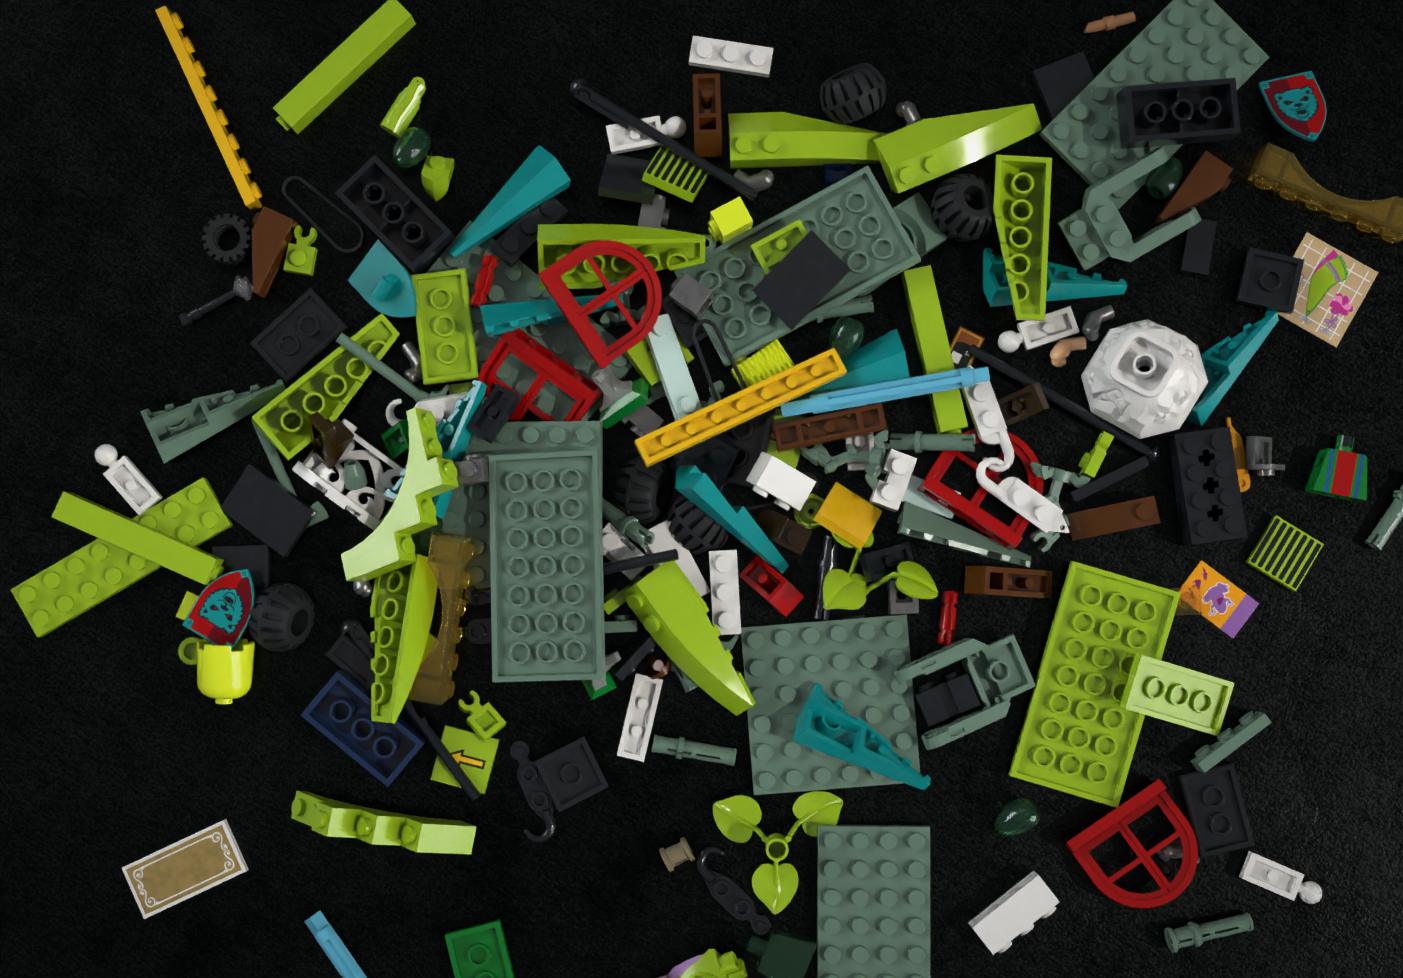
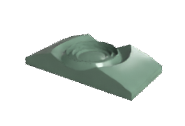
M919 192L893 208L920 258L948 239L945 233L940 232L937 228L938 224L934 223L932 219L931 209ZM886 281L865 291L864 293L858 295V297H864L868 295L876 288L884 284Z

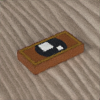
M960 326L950 344L954 368L960 369L971 366L975 357L967 352L972 344L980 348L985 338Z

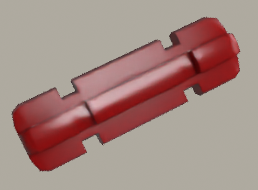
M488 254L483 255L481 261L482 269L479 268L474 286L475 294H472L470 300L471 306L480 309V306L487 303L486 295H489L494 278L493 270H496L498 263L497 257Z
M942 592L941 602H943V606L940 608L939 619L941 633L938 632V644L951 645L954 642L952 630H955L956 608L954 604H957V592Z

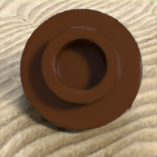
M649 654L642 659L643 662L649 665L646 675L651 679L664 677L670 669L671 661L666 655L655 657L653 654Z

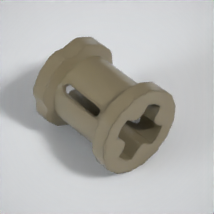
M685 837L680 838V842L667 849L663 847L659 849L669 872L673 871L675 866L687 860H695Z

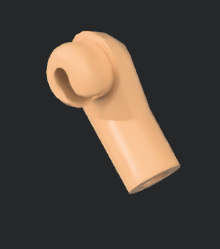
M1085 337L1060 339L1050 352L1052 365L1062 367L1066 364V358L1071 351L1086 350Z

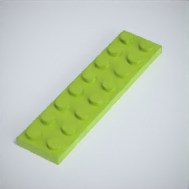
M204 477L149 508L142 515L132 518L194 547L233 526L228 515L222 511V505L208 480ZM98 538L10 590L36 636L43 637L163 566Z

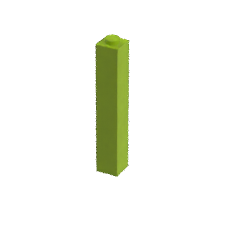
M388 0L273 107L279 114L276 120L286 131L292 128L299 134L416 25L412 15L397 0Z
M931 265L903 271L901 279L923 374L954 370ZM960 389L928 394L937 434H962L961 430L968 427Z
M63 491L51 516L204 585H209L212 581L216 580L222 575L224 567L221 566L224 559L74 493Z

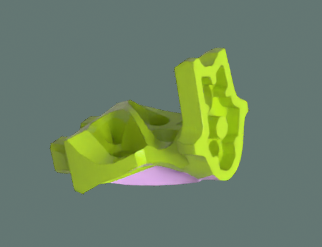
M708 949L704 954L684 961L672 968L667 975L658 978L747 977V972L741 958L737 959L733 951L720 955L715 949Z

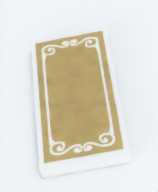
M226 819L122 867L144 919L249 870Z

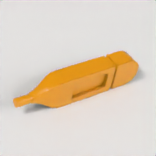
M1229 417L1225 418L1226 427L1230 426L1240 492H1245L1250 487V477L1248 470H1246L1243 441L1231 425Z

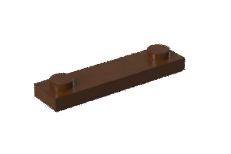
M882 402L773 424L778 453L879 433L887 430Z

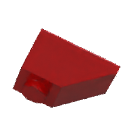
M757 555L739 575L741 579L785 617L804 598L787 579Z

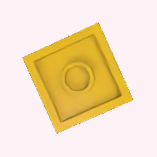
M835 482L813 520L861 550L883 511L838 482Z

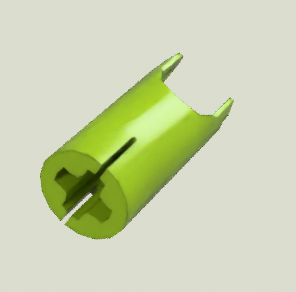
M421 77L413 78L408 87L399 93L381 122V128L401 139L419 110L421 97L426 90L424 79Z

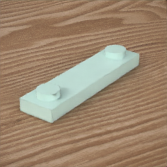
M668 314L658 316L654 327L646 336V340L675 421L702 409L670 317Z

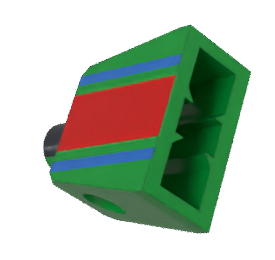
M1337 435L1335 449L1326 448L1318 452L1305 487V492L1353 502L1367 500V456L1352 453L1354 437Z

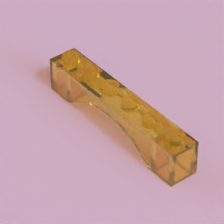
M1267 143L1259 150L1248 176V180L1255 182L1254 185L1263 190L1272 189L1277 191L1282 198L1287 200L1301 201L1305 203L1308 209L1325 211L1331 214V218L1337 221H1349L1356 224V228L1361 231L1378 233L1382 235L1381 238L1385 241L1397 243L1403 240L1402 198L1394 196L1383 200L1363 201L1336 195L1314 181L1301 167L1294 153Z
M441 531L431 534L428 564L435 574L440 588L442 622L432 651L419 666L409 693V700L442 705L453 695L455 683L451 681L452 671L456 670L458 664V654H455L456 643L459 644L462 636V627H459L460 616L464 615L466 608L463 592L464 589H467L470 579V573L466 572L467 563L471 561L474 546L470 544V536Z

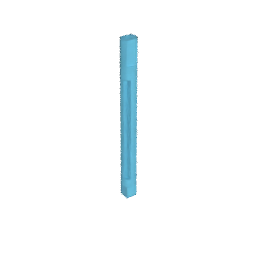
M987 366L974 369L966 367L810 395V398L789 401L780 406L782 417L810 412L818 414L974 386V383L990 381V375Z
M318 911L304 921L342 978H367L321 911Z

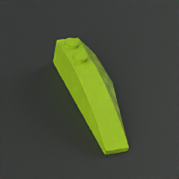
M1034 103L922 119L878 137L873 142L891 191L901 193L999 151L1042 130Z
M786 112L728 114L730 169L881 163L873 140L886 135V133Z
M996 155L993 212L1016 320L1045 321L1052 158Z
M538 224L539 273L576 248L601 240L617 241L633 247L648 259L655 271L665 269L672 271L705 263V235L630 225ZM597 255L592 257L608 282H620L637 270L629 262L616 256ZM587 260L582 261L560 276L568 289H595L603 287V284ZM539 279V289H546Z
M381 313L350 339L381 360L400 333ZM340 346L251 417L252 422L289 461L311 443L308 416L318 411L325 420L336 421L374 369L343 346Z
M415 554L417 562L375 578L370 607V617L374 618L375 631L370 632L371 643L375 644V658L371 659V670L375 673V682L371 685V721L395 724L407 700L427 644L434 613L441 560Z
M675 561L662 563L621 594L645 629L670 659L714 700L736 716L756 704L741 673L735 671L732 666L733 657L729 649L724 650L718 638L721 633L717 625H712L706 614L709 609L705 601Z

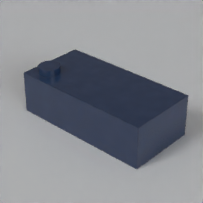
M343 669L334 674L301 714L305 720L387 787H389L427 741L420 732L400 716H398L395 724L371 721V692Z

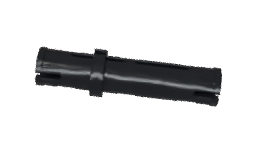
M823 535L820 560H817L819 571L813 613L811 615V618L829 620L830 610H825L823 602V582L830 570L839 567V563H837L839 542L832 536Z

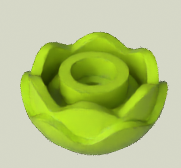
M809 494L800 511L794 508L796 521L809 529L821 526L813 519L823 504L824 499L816 494ZM813 509V514H809L808 510Z

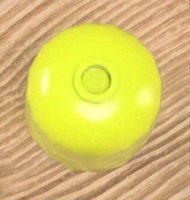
M240 638L233 651H231V646L209 644V641L206 639L198 640L197 685L201 693L215 699L216 704H231L233 699L244 696L252 684L255 642L251 641L248 643V639Z

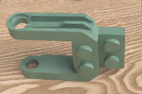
M1162 146L1146 153L1085 189L1081 209L1057 222L1084 271L1108 257L1132 262L1202 220L1196 208L1192 207L1191 211L1182 214L1174 220L1168 219L1132 240V235L1114 202L1109 199L1110 194L1169 160Z
M1013 634L988 645L972 638H964L893 671L898 684L902 685V682L918 675L930 674L961 660L964 672L968 674L981 704L979 708L922 734L921 738L926 750L938 748L1006 717L1011 697L1036 686Z

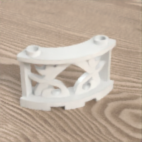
M344 418L341 422L354 434V437L335 465L339 473V479L336 482L330 481V475L336 472L333 469H328L313 453V450L303 463L298 461L292 470L310 485L325 493L326 497L341 508L345 509L347 506L346 510L355 515L362 523L375 530L390 511L389 509L381 519L385 500L393 503L395 501L384 496L386 488L392 489L394 486L392 479L396 476L401 477L400 472L404 468L355 433L357 427ZM355 441L367 450H354ZM379 458L393 469L384 472ZM349 460H369L374 475L375 489L363 487L358 490H351L347 495L342 493L345 483L342 475L344 468L341 463ZM362 493L375 495L374 499L367 496L368 502L366 504H361L359 501V496Z

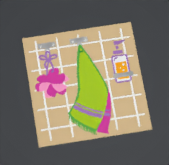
M1307 232L1293 256L1304 259L1293 313L1277 312V314L1337 348L1378 272Z

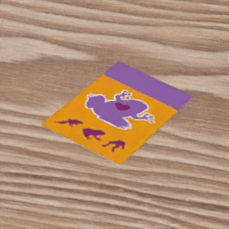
M1202 560L1178 591L1181 593L1179 598L1231 638L1236 636L1259 605L1257 601Z

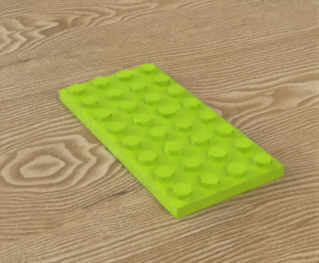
M1070 562L1036 677V686L1031 694L1009 769V776L1116 808L1119 806L1145 717L1144 714L1119 706L1135 654L1139 653L1158 660L1162 659L1180 592L1078 562Z

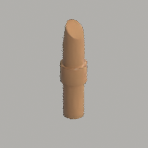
M1132 11L1116 16L1103 17L1101 20L1088 23L1083 33L1108 31L1118 26L1134 23L1136 20L1135 14Z

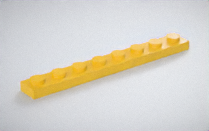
M166 6L156 9L155 11L245 205L251 211L261 208L262 205L259 201V198L262 197L261 191L255 182L251 183L247 175L251 173V170L244 158L240 159L236 151L240 146L233 133L228 134L225 125L229 124L222 109L217 110L214 101L217 100V96L210 85L206 86L203 77L206 76L205 70L199 60L195 62L191 54L195 52V49L188 36L184 37L180 30L184 28V25L176 12L172 14Z
M832 348L634 440V444L646 467L652 466L846 375L847 370L835 348Z

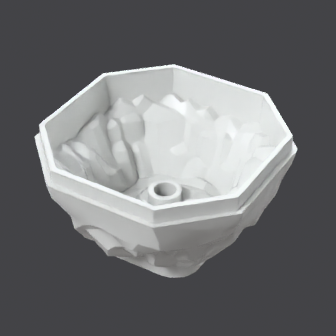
M1148 319L1109 329L1081 375L1091 413L1139 439L1180 429L1208 383L1198 345L1186 336ZM1142 366H1147L1150 371L1141 372L1139 369Z

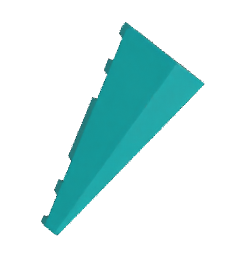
M540 145L536 147L449 250L453 260L510 227L524 214L541 205L544 201L569 188L571 180L556 157Z
M985 248L983 251V292L989 306L1013 305L1003 256L992 254L993 249ZM1051 262L1047 264L1046 302L1121 295L1125 293L1128 286L1124 279L1112 282L1101 279V274L1093 273L1090 277L1078 274L1077 268Z
M620 293L617 296L621 300L622 304H624L622 295ZM599 295L574 298L579 306L582 307ZM553 299L480 306L488 337L543 322L544 327L567 321ZM611 299L592 313L613 308L617 305Z
M1272 310L1266 311L1263 319L1253 325L1250 323L1243 326V332L1231 339L1228 336L1200 354L1208 383L1185 421L1202 427L1279 321L1277 312Z
M897 329L884 334L841 358L847 370L846 375L791 401L810 398V395L909 378L906 354Z
M475 379L472 382L473 387L467 395L455 403L456 408L447 420L443 419L436 427L438 441L442 446V458L453 460L454 465L455 462L463 461L471 437L466 427L481 407L487 388L486 384ZM406 468L400 472L401 477L392 489L388 488L385 491L384 496L393 500L397 498ZM453 489L432 497L436 507L437 518L444 520Z
M695 465L679 466L677 468L676 490L779 573H784L789 566L744 506H731L707 474L701 473Z
M817 683L813 687L797 718L793 742L923 791L930 786L931 777L928 775L923 777L910 766L911 760L907 757L901 758L890 749L891 743L860 717L855 719L842 708L844 704L839 699L833 701L822 691L824 687L821 684Z

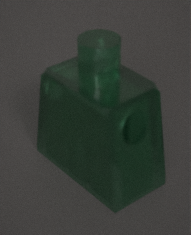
M771 929L767 940L752 934L746 951L760 956L756 965L757 970L768 978H804L817 943L815 939Z

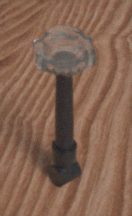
M237 275L233 284V290L199 308L196 307L190 310V313L180 314L178 318L182 326L187 327L193 323V320L203 317V314L235 296L248 301L251 299L253 286L246 277L241 279Z

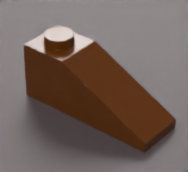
M720 73L693 74L694 151L701 157L722 156Z
M1208 151L1203 152L1153 221V224L1158 226L1205 201L1216 192L1222 193L1231 182L1228 176L1233 168Z
M263 206L261 212L258 211L252 221L253 292L264 299L287 253L288 243L293 241L295 227L299 225L294 219Z
M1154 496L1066 514L1069 521L1068 528L1071 541L1160 523Z
M965 566L964 594L1051 599L1052 571L992 566Z

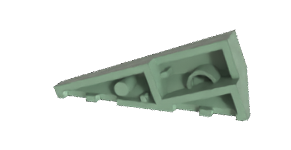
M280 379L277 380L276 384L265 388H260L257 384L250 386V391L236 394L234 390L194 398L191 403L175 407L172 403L165 405V410L151 413L149 409H145L140 412L163 462L166 463L265 406L286 390Z
M907 501L901 504L897 524H899L898 534L947 545L951 549L1030 567L1031 556L1015 549L1008 550L993 539Z

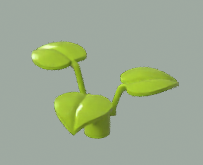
M831 532L835 540L841 545L848 548L855 547ZM872 532L863 547L868 548L873 544L874 537ZM855 547L856 553L849 572L847 573L841 569L830 570L823 582L825 610L859 609L865 604L866 595L871 590L892 578H896L897 588L910 597L934 599L938 596V590L931 575L924 567L912 561L901 562L897 566V572H892L873 584L866 586L865 578L860 574H854L859 555L862 552V549L860 550Z
M809 791L802 794L796 799L792 808L794 815L799 820L794 823L785 837L779 833H774L767 837L756 826L761 821L762 812L759 804L749 796L735 795L716 801L713 804L715 822L728 839L737 843H745L751 838L752 832L755 831L762 841L765 842L766 854L774 861V865L764 863L755 870L752 876V888L756 896L774 915L778 914L790 903L796 893L799 882L798 873L792 864H779V861L785 859L788 855V842L791 841L792 836L801 824L804 832L813 837H817V825H836L843 806V800L826 791Z

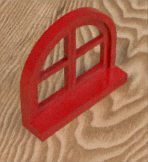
M610 240L587 243L571 251L537 274L599 369L605 368L615 358L642 341L652 330L658 319L662 303V292L657 273L643 254L624 243ZM597 255L616 256L626 260L637 270L611 287L592 257ZM587 260L606 291L580 307L560 276L582 261ZM643 279L646 287L647 302L643 316L636 325L617 295ZM613 299L632 330L609 346H606L587 318V315Z
M521 329L506 332L502 335L483 365L477 379L487 385L484 397H488L493 383L518 393L495 376L509 353H512L539 373L524 397L519 394L522 401L507 422H520L528 409L544 421H556L532 403L547 380L576 400L564 421H581L593 402L599 399L603 393L598 385Z
M976 429L962 433L968 435L975 434L976 444L983 443L979 439ZM1007 432L1014 449V455L1017 456L1025 469L1028 486L1042 495L1043 478L1036 477L1030 467L1031 462L1039 463L1037 457L1024 441ZM942 451L917 490L1008 550L1016 548L1022 539L1021 535L1029 521L1017 513L1010 526H1007L981 509L979 505L988 493L981 485L969 501L941 483V478L955 457L974 470L979 465L960 451ZM1001 451V453L998 456V459L1003 461L1004 454ZM985 470L986 476L997 485L1002 481L998 477L1000 472Z
M1160 779L1066 843L1067 848L1097 889L1112 901L1130 908H1155L1172 901L1189 885L1197 867L1198 846L1193 829L1165 791L1166 787ZM1158 805L1176 832L1146 852L1127 825ZM1119 831L1138 858L1107 878L1089 851ZM1179 837L1183 852L1182 863L1176 877L1169 883L1150 856ZM1142 863L1161 890L1146 894L1132 893L1121 889L1113 882Z

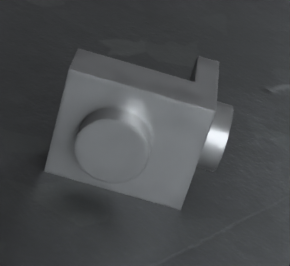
M1246 436V470H1257L1258 476H1275V470H1285V465L1272 464V437Z

